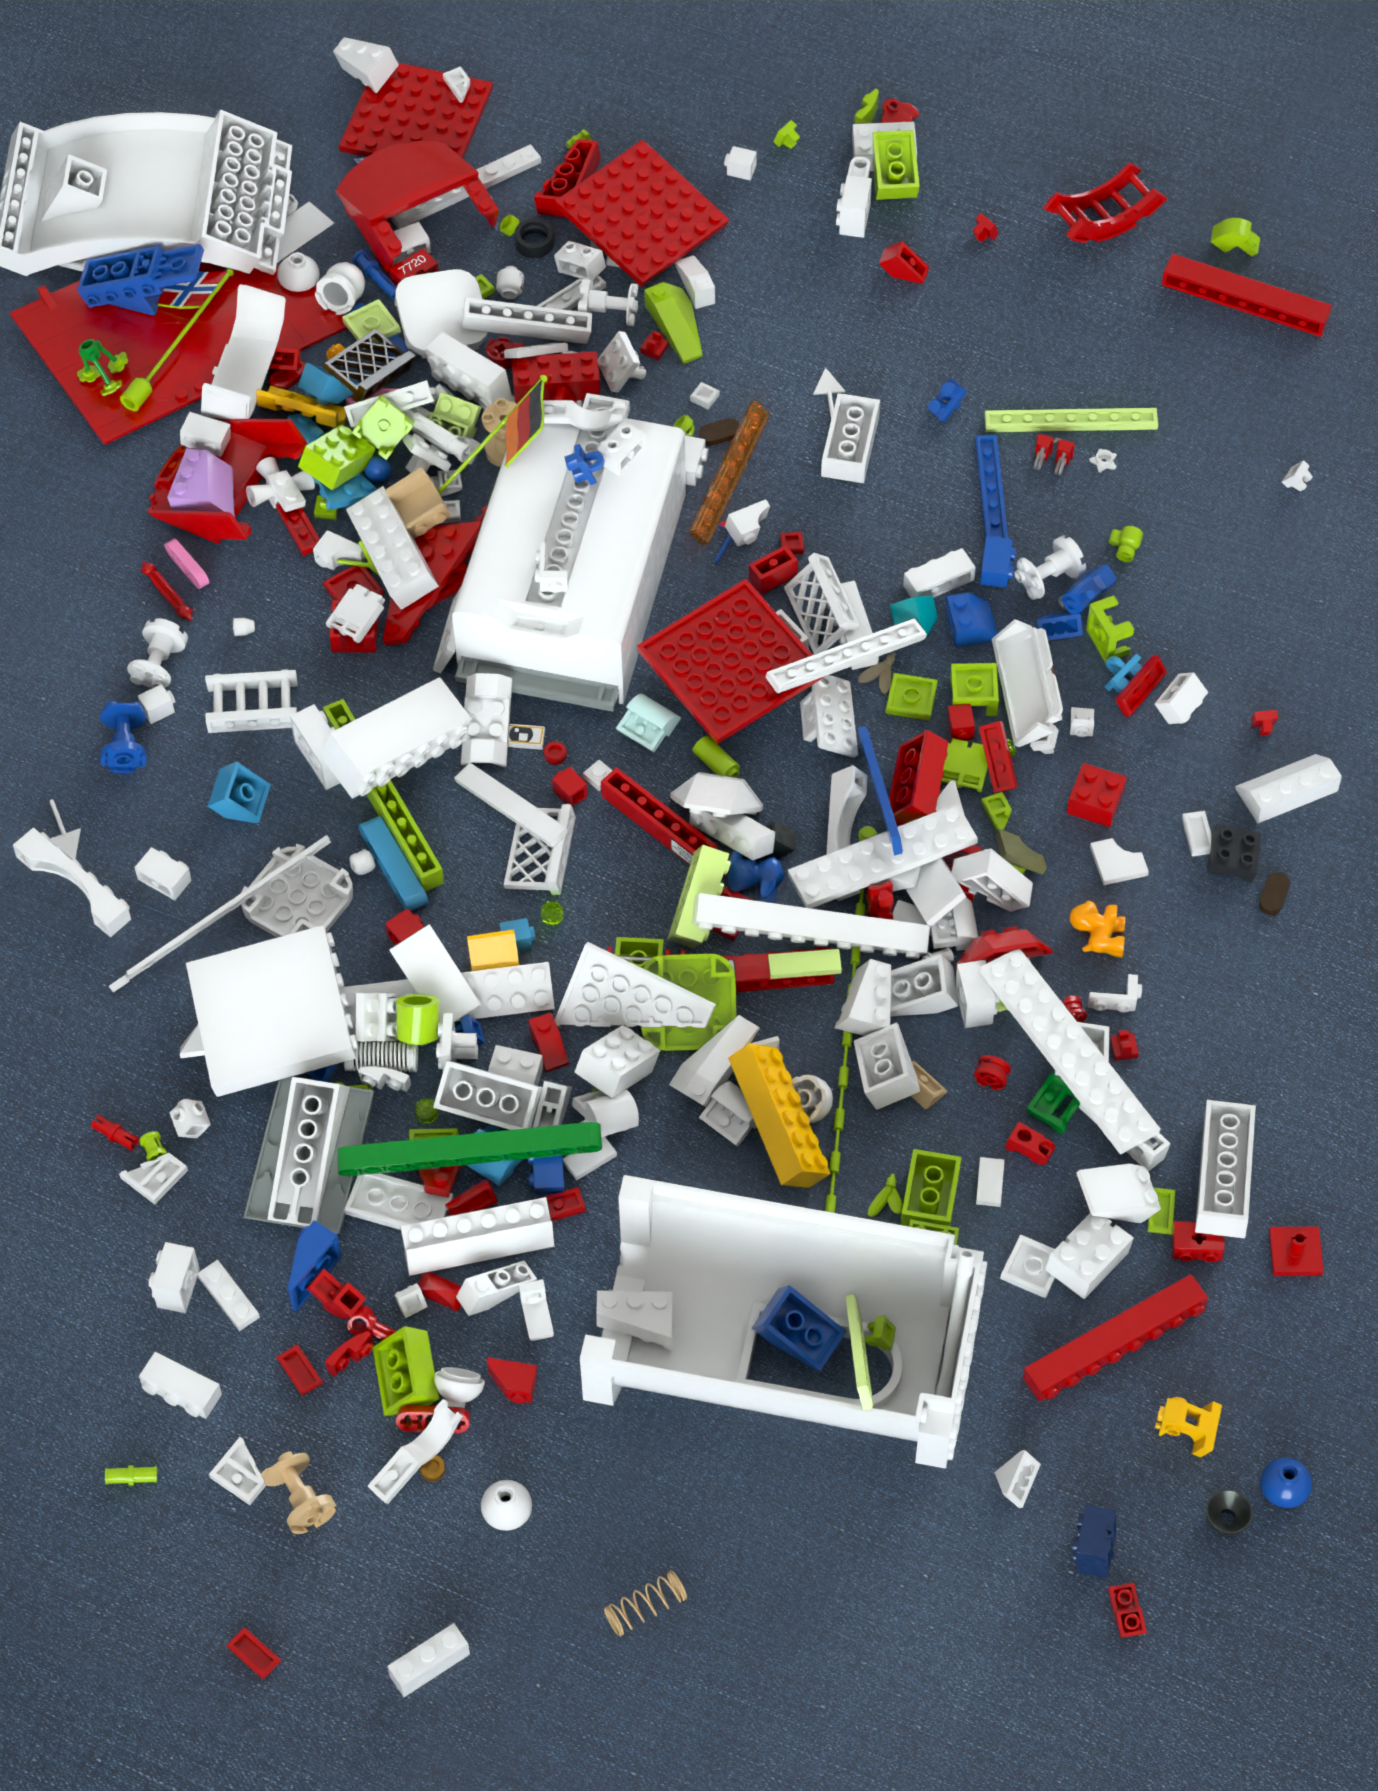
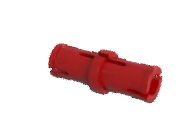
M100 1114L95 1117L98 1122L93 1119L91 1128L106 1135L109 1141H116L130 1151L135 1149L132 1144L138 1145L139 1137L124 1130L119 1123L114 1124Z

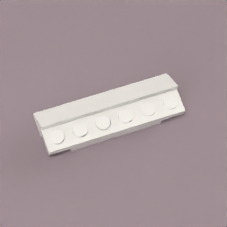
M546 1197L400 1226L409 1276L554 1247L553 1227Z

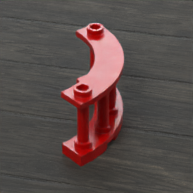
M1129 162L1112 179L1095 189L1074 195L1056 192L1048 199L1043 209L1051 213L1060 214L1071 227L1066 233L1069 239L1081 243H1087L1088 240L1100 242L1114 238L1137 226L1136 222L1144 216L1148 218L1168 198L1154 188L1150 191L1137 177L1142 169ZM1130 182L1144 196L1132 207L1119 193ZM1112 197L1124 212L1112 217L1100 202ZM1092 207L1103 220L1091 221L1083 210ZM1070 213H1073L1079 220L1076 221Z

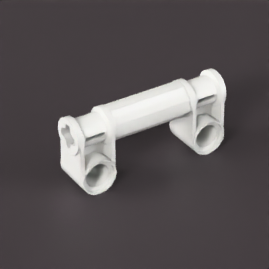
M418 406L402 411L415 421L411 429L412 431L438 446L446 453L454 454L461 462H464L480 445L479 442L470 437L454 435L428 419L430 412L423 407ZM475 457L468 464H472Z

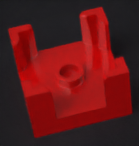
M332 600V613L341 600ZM379 616L360 643L355 642L349 635L344 636L340 634L339 630L335 628L330 629L331 651L376 653Z

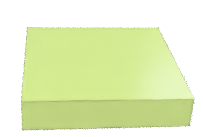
M379 299L342 317L343 323L357 341L374 329H377L386 338L401 332L399 324ZM376 338L371 339L372 343H379Z

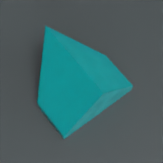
M933 596L912 597L889 605L894 626L915 618L927 635L938 618Z

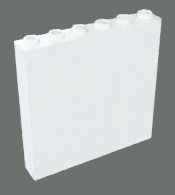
M324 925L186 963L210 1083L217 1097L356 1059L354 1049H358V1043L355 1034L351 1035L350 1028H354L351 1015H346L345 1008L349 1007L346 994L341 993V987H344L341 973L337 974L336 967L340 966L337 954L332 953L331 947L335 946L332 933H327Z

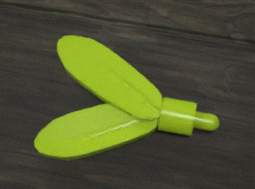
M892 1173L887 1178L886 1186L869 1206V1217L877 1215L887 1201L893 1213H902L903 1202L895 1189L897 1181L895 1174Z

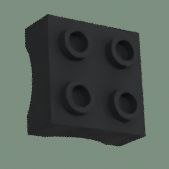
M1216 824L1211 836V850L1207 872L1229 874L1239 877L1244 881L1252 882L1257 874L1261 834Z

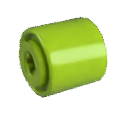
M410 994L396 999L398 1040L411 1045H424L439 1038V999L437 997L426 994Z

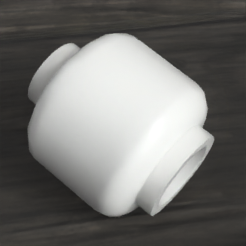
M507 266L497 274L496 290L503 298L515 299L523 291L524 275L516 267Z

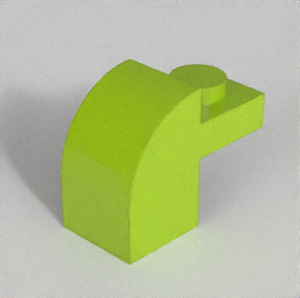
M1228 218L1213 226L1211 243L1224 253L1238 246L1253 257L1258 254L1260 237L1251 231V222L1241 218Z

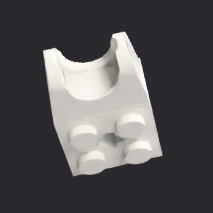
M858 156L851 160L846 182L841 184L840 196L842 197L837 202V211L840 213L837 214L836 225L840 226L839 234L863 238L865 235L871 204L872 178H869L871 164L870 160L866 157ZM861 162L866 166L864 168H857L855 164Z

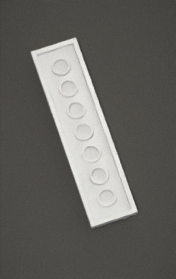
M955 804L899 826L898 831L902 843V854L894 856L886 831L788 869V876L805 907L811 909L978 843V838L959 805Z

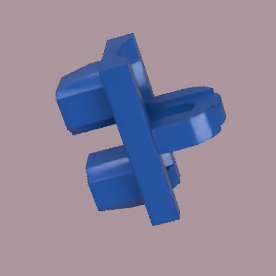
M950 378L948 382L943 384L936 398L932 399L928 404V409L941 421L945 422L953 410L961 406L962 403L960 401L968 391L959 385L954 378Z
M580 444L575 445V453L564 456L566 467L569 471L572 470L576 483L588 480L590 485L596 484L597 481L592 473L603 468L605 463L603 455L598 451L586 454Z

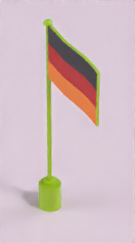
M545 375L540 376L541 379L439 488V494L445 490L505 423L507 449L505 467H508L543 430L544 382H547Z

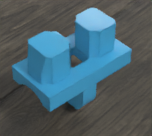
M1136 654L1126 664L1116 656L1109 657L1106 661V666L1115 676L1104 687L1108 691L1114 688L1117 692L1121 693L1129 683L1124 676L1128 674L1133 679L1142 668L1138 663L1141 657Z

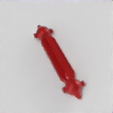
M143 561L141 572L149 576L154 586L174 610L177 611L178 616L192 621L191 614H193V610L185 606L180 596L157 571V567L152 563Z

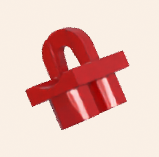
M886 881L879 886H868L866 891L868 917L893 920V884L891 881Z

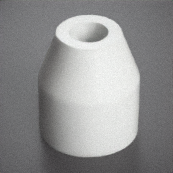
M233 618L234 636H246L255 631L253 620Z

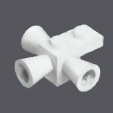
M267 457L261 460L256 467V470L266 479V485L247 486L246 494L252 507L269 499L274 508H276L275 504L280 503L284 511L287 512L305 506L306 500L300 491L313 490L315 482L312 476L304 470L292 477L287 470L280 472L276 459Z

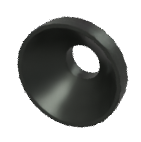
M1224 1489L1217 1491L1209 1498L1206 1504L1205 1511L1208 1524L1213 1530L1222 1535H1238L1244 1532L1252 1521L1253 1509L1250 1501L1245 1495L1236 1490ZM1230 1512L1234 1515L1235 1521L1231 1524H1225L1221 1521L1220 1514Z

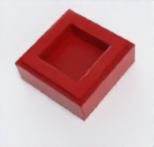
M802 532L780 533L781 547L786 545L794 555L804 554Z

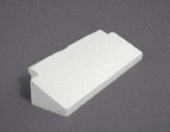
M1014 619L992 638V644L1014 746L1021 747L1055 733L1053 723L1062 720L1061 713L1063 707L1056 676L1051 671L1053 662L1045 629L1032 628V626Z

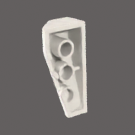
M738 1015L680 1066L669 1085L704 1107H707L713 1099L711 1095L722 1084L727 1082L733 1072L728 1057L751 1043L760 1027Z

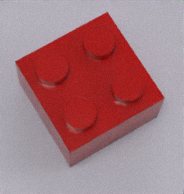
M1083 763L1069 797L1067 814L1111 827L1125 791L1127 776Z

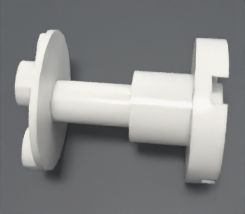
M582 279L578 312L591 313L593 311L606 313L607 309L626 311L627 326H634L635 314L633 313H637L638 301L635 300L638 294V284H631L628 298L608 296L607 291L593 290L592 279Z
M1062 535L1053 541L1054 553L1047 556L1045 563L1038 567H1035L1026 558H1020L1017 561V570L1014 571L1015 578L1019 583H1023L1030 599L1035 600L1044 596L1045 589L1042 579L1051 574L1057 577L1065 572L1066 575L1075 579L1085 574L1086 563L1082 565L1080 560L1083 554L1075 541L1070 537L1065 539V535Z
M160 618L155 619L154 622H150V620L146 622L142 634L149 643L147 652L150 656L148 660H134L129 663L127 670L131 675L130 681L136 685L143 684L152 688L161 684L164 688L169 686L171 676L160 665L162 660L168 659L170 653H178L184 650L188 636L185 631L183 634L179 631L180 626Z

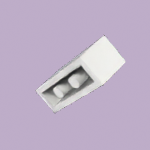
M963 548L951 551L936 560L932 559L922 566L909 569L904 573L903 586L911 598L917 596H933L934 598L974 581L975 566Z
M157 1352L153 1354L139 1375L144 1391L151 1395L158 1394L164 1397L163 1399L172 1406L177 1404L182 1406L187 1413L194 1417L199 1415L206 1419L222 1395L218 1383Z
M453 1623L388 1665L390 1678L402 1696L405 1697L470 1655L469 1646Z

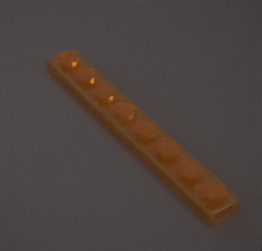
M757 401L749 404L688 531L702 546L709 544L770 416Z

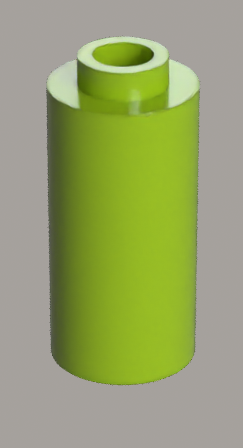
M709 736L702 737L695 744L693 753L716 775L738 777L740 765Z

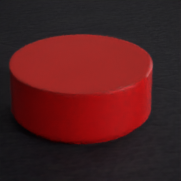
M550 742L545 746L544 758L549 764L558 765L566 760L567 750L564 744L561 742Z

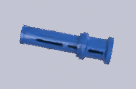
M366 249L356 252L352 258L355 266H359L366 277H371L389 298L395 301L397 286L380 270L379 263L371 259Z

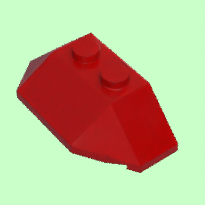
M1017 926L1003 928L1004 933L996 934L995 929L982 931V936L975 937L957 964L986 960L987 964L1017 949H1020L1027 958L1053 953L1049 946L1027 929L1018 930Z

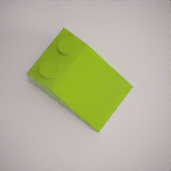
M914 130L872 132L876 200L917 198L920 186Z

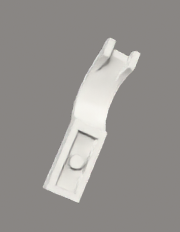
M543 400L544 423L572 424L574 427L582 430L601 431L623 422L622 412L626 408L627 403L626 401H614L613 405L606 410L591 411L578 406L573 400Z
M445 1399L434 1409L433 1418L427 1428L414 1441L402 1446L368 1485L386 1504L390 1503L423 1464L440 1452L451 1438L463 1417L459 1412L454 1414L447 1407L448 1402Z

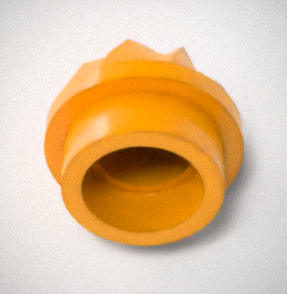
M333 344L327 350V359L330 360L346 348L341 344Z

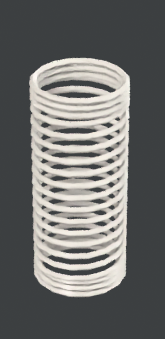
M357 1041L358 1049H354L356 1054L355 1068L354 1059L344 1062L345 1071H356V1069L358 1071L360 1067L367 1066V1042H364V1066H362L363 1042H360L359 1048V1042ZM369 1041L368 1066H371V1053L372 1066H375L376 1042L374 1041L372 1046L371 1041ZM378 1041L376 1066L384 1067V1042H381L380 1066V1042ZM386 1042L385 1068H388L389 1054V1069L403 1072V1070L407 1072L408 1070L409 1073H416L418 1070V1045L407 1044V1064L405 1068L406 1043L403 1042L401 1068V1042L398 1043V1067L396 1065L397 1042L394 1043L393 1067V1043L390 1042L389 1048V1043Z

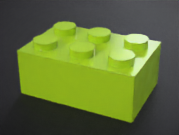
M341 424L305 446L298 467L331 490H334L364 471L372 459L376 448L367 440L359 439L352 433L351 429Z
M913 1149L900 1225L909 1227L910 1219L945 1226L951 1225L962 1157Z

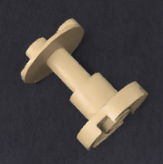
M504 398L497 399L482 414L484 428L491 433L517 404ZM506 423L485 445L487 459L498 467H501L507 450L505 437Z
M288 1451L278 1458L279 1462L265 1469L261 1473V1477L266 1486H277L283 1483L287 1485L291 1492L289 1501L294 1508L287 1518V1524L292 1533L303 1534L309 1532L306 1527L314 1524L317 1528L327 1522L335 1514L334 1506L337 1507L331 1495L316 1496L311 1486L303 1484L299 1474L306 1469L310 1462L309 1456L306 1453L293 1455L291 1451Z

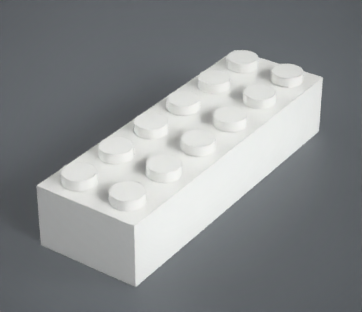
M382 486L346 510L389 595L402 610L439 586L414 538L405 528L406 524L399 511L386 494V489Z
M1207 1100L1203 1125L1195 1228L1197 1233L1245 1238L1249 1214L1256 1105Z

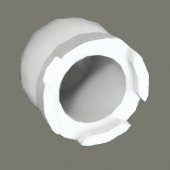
M348 262L337 263L329 268L326 275L316 284L317 291L315 292V297L322 308L335 311L337 315L346 314L350 311L364 291L366 281L362 271Z

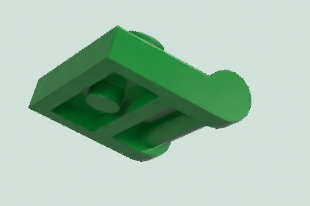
M1051 1073L1028 1105L1026 1113L1051 1126L1055 1132L1063 1134L1067 1129L1066 1124L1079 1107L1080 1102L1062 1078ZM1067 1094H1069L1073 1099L1058 1119L1053 1115Z

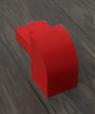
M322 1269L306 1288L323 1303L322 1307L341 1319L350 1318L367 1299L349 1282L342 1285L325 1269Z

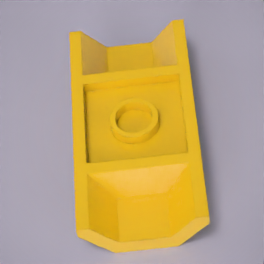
M270 386L268 392L260 389L256 390L257 405L275 411L282 409L294 411L295 409L302 411L301 415L307 417H314L316 415L317 423L334 428L341 424L344 426L347 420L344 406L328 402V405L315 401V398Z

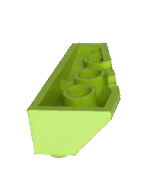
M665 282L645 289V307L666 339L669 340L670 345L682 363L685 364L702 357L692 302L684 290Z

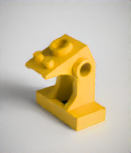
M1181 1397L1167 1398L1165 1407L1160 1406L1157 1421L1161 1423L1156 1422L1155 1428L1160 1429L1159 1436L1165 1433L1172 1436H1179L1180 1433L1187 1434L1194 1441L1192 1454L1201 1458L1213 1451L1222 1405L1213 1401L1199 1408L1187 1403ZM1186 1415L1195 1418L1197 1426L1185 1422Z

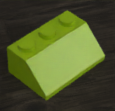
M404 1326L373 1347L385 1416L396 1415L398 1410L405 1405L429 1406L439 1400L438 1390L434 1383L435 1372L427 1331Z

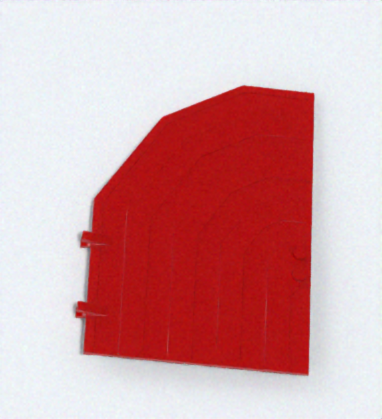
M201 262L198 271L224 272L231 268ZM276 265L274 275L253 268L250 274L232 269L234 272L233 276H229L150 379L151 394L138 411H132L121 403L120 397L135 378L146 379L199 308L178 309L158 306L156 315H149L110 304L89 308L77 291L79 280L51 294L43 285L37 288L40 294L38 300L10 312L12 319L104 445L202 399V386L204 383L212 384L215 376L212 374L214 366L218 367L225 345L229 343L236 319L238 287L240 284L285 297L284 321L277 348L300 349L302 351L348 329L343 323V314L337 315L335 311L325 310L318 303L315 297L317 285L300 292L284 288L278 280V265ZM88 339L99 340L101 345L113 356L119 355L121 352L127 354L128 362L125 364L124 369L121 372L116 371L112 374L108 368L111 359L100 351L101 356L98 362L108 379L115 382L122 381V386L111 394L102 396L101 390L104 389L103 386L106 384L102 376L96 377V380L93 382H81L77 375V372L84 368L82 357L78 353V350H80L79 346ZM88 360V363H89L90 366H94V365H95L93 362H90V361Z

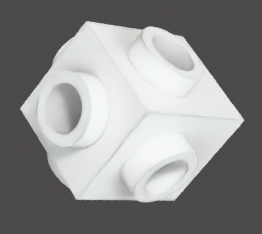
M183 1099L170 1112L178 1137L197 1139L211 1125L202 1101Z

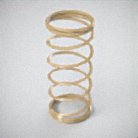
M670 1570L667 1573L669 1582L664 1577H658L657 1585L659 1591L652 1584L646 1583L645 1592L647 1598L640 1591L634 1590L633 1599L635 1605L628 1598L622 1597L621 1607L623 1612L614 1604L607 1605L604 1608L606 1617L618 1636L624 1635V1630L611 1606L617 1609L627 1622L629 1628L633 1630L625 1612L623 1599L631 1604L642 1622L645 1623L636 1601V1592L643 1597L657 1617L648 1594V1585L656 1591L669 1610L660 1587L659 1579L664 1580L680 1603L681 1600L687 1599L685 1588L674 1571Z

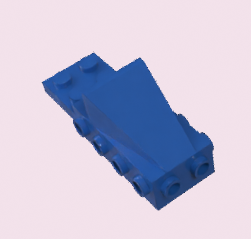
M201 244L163 251L159 245L86 260L77 291L89 308L110 304L149 315H156L158 310L157 303L165 286L196 280L204 249Z

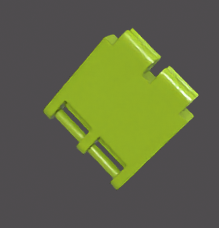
M953 738L951 744L948 743V755L945 760L944 775L941 783H949L955 780L957 788H962L963 786L977 789V792L982 793L988 770L983 744L972 743V747L969 748L968 741Z

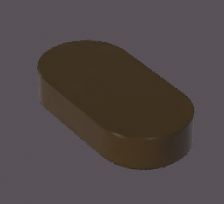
M727 418L703 425L699 429V438L705 439V445L707 446L736 439L740 435V423L736 419Z
M1275 872L1268 876L1259 901V907L1265 914L1275 915L1281 911L1290 887V880L1285 874Z

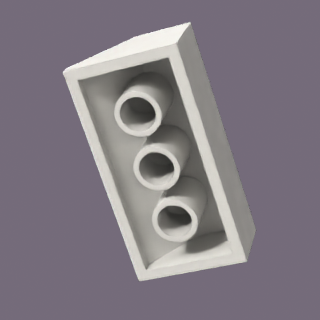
M1315 754L1237 785L1235 789L1258 824L1337 792L1342 776L1330 758Z

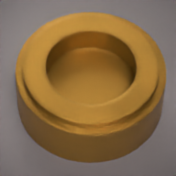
M437 1455L419 1468L423 1479L429 1482H436L445 1474L444 1461Z

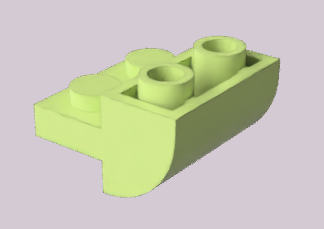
M440 392L435 410L430 412L428 419L454 435L467 436L473 439L477 430L475 425L481 406Z

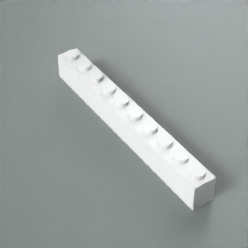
M703 893L695 896L692 924L698 925V929L712 930L715 927L722 928L721 932L731 934L736 933V931H744L746 936L751 937L765 934L768 935L769 939L782 940V937L791 938V942L805 943V940L814 941V945L828 946V943L837 944L839 949L847 950L851 949L852 946L859 947L861 952L867 953L881 950L884 955L896 956L897 953L906 954L905 957L910 959H919L920 956L927 953L930 929L929 925Z

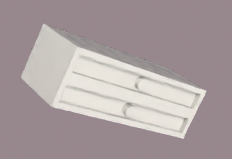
M439 677L331 732L320 757L353 799L359 795L364 796L368 794L372 788L378 785L380 787L384 786L395 776H403L414 766L416 768L422 766L431 757L437 758L449 748H457L463 742L462 739L468 731L472 718Z

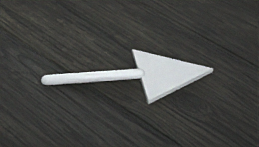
M825 368L813 395H828L831 420L834 411L832 393H844L845 390Z
M51 799L50 805L62 835L50 838L51 843L62 847L70 859H76L81 828L66 833L55 802Z

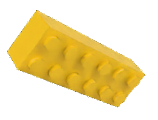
M749 1043L728 1057L781 1185L810 1188L830 1175L827 1159L822 1155L818 1145V1138L811 1129L809 1117L802 1108L800 1096L793 1087L792 1077L785 1068L781 1052L776 1047Z

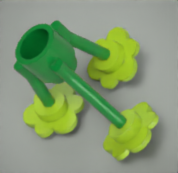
M88 339L79 346L80 350H78L84 364V368L77 372L80 381L93 382L96 380V377L102 376L106 383L103 386L104 389L101 390L102 396L115 392L122 386V381L115 382L108 379L98 362L101 356L100 351L111 359L108 368L112 374L116 371L121 372L124 369L125 364L128 362L127 354L121 352L119 355L113 356L101 345L99 340ZM88 360H89L90 362H93L95 365H94V366H90L89 363H88Z

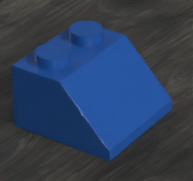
M969 592L947 596L945 612L955 647L992 641V638L998 632L989 602Z

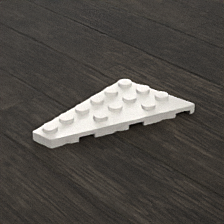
M587 942L554 1021L557 1026L590 1025L610 1027L611 1025H626V1027H634L640 1025L642 1027L693 1026L705 1028L716 1004Z

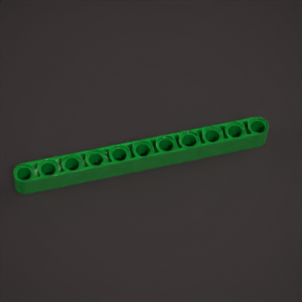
M596 1122L343 1146L337 1149L338 1174L341 1176H358L593 1153L602 1150L601 1125Z

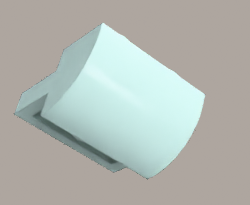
M638 694L626 706L628 711L616 729L654 753L666 735L670 736L681 717L646 695Z

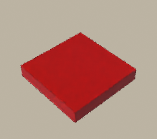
M351 566L323 582L324 588L334 600H342L349 589L353 590L357 584L380 596H384V590L365 567Z

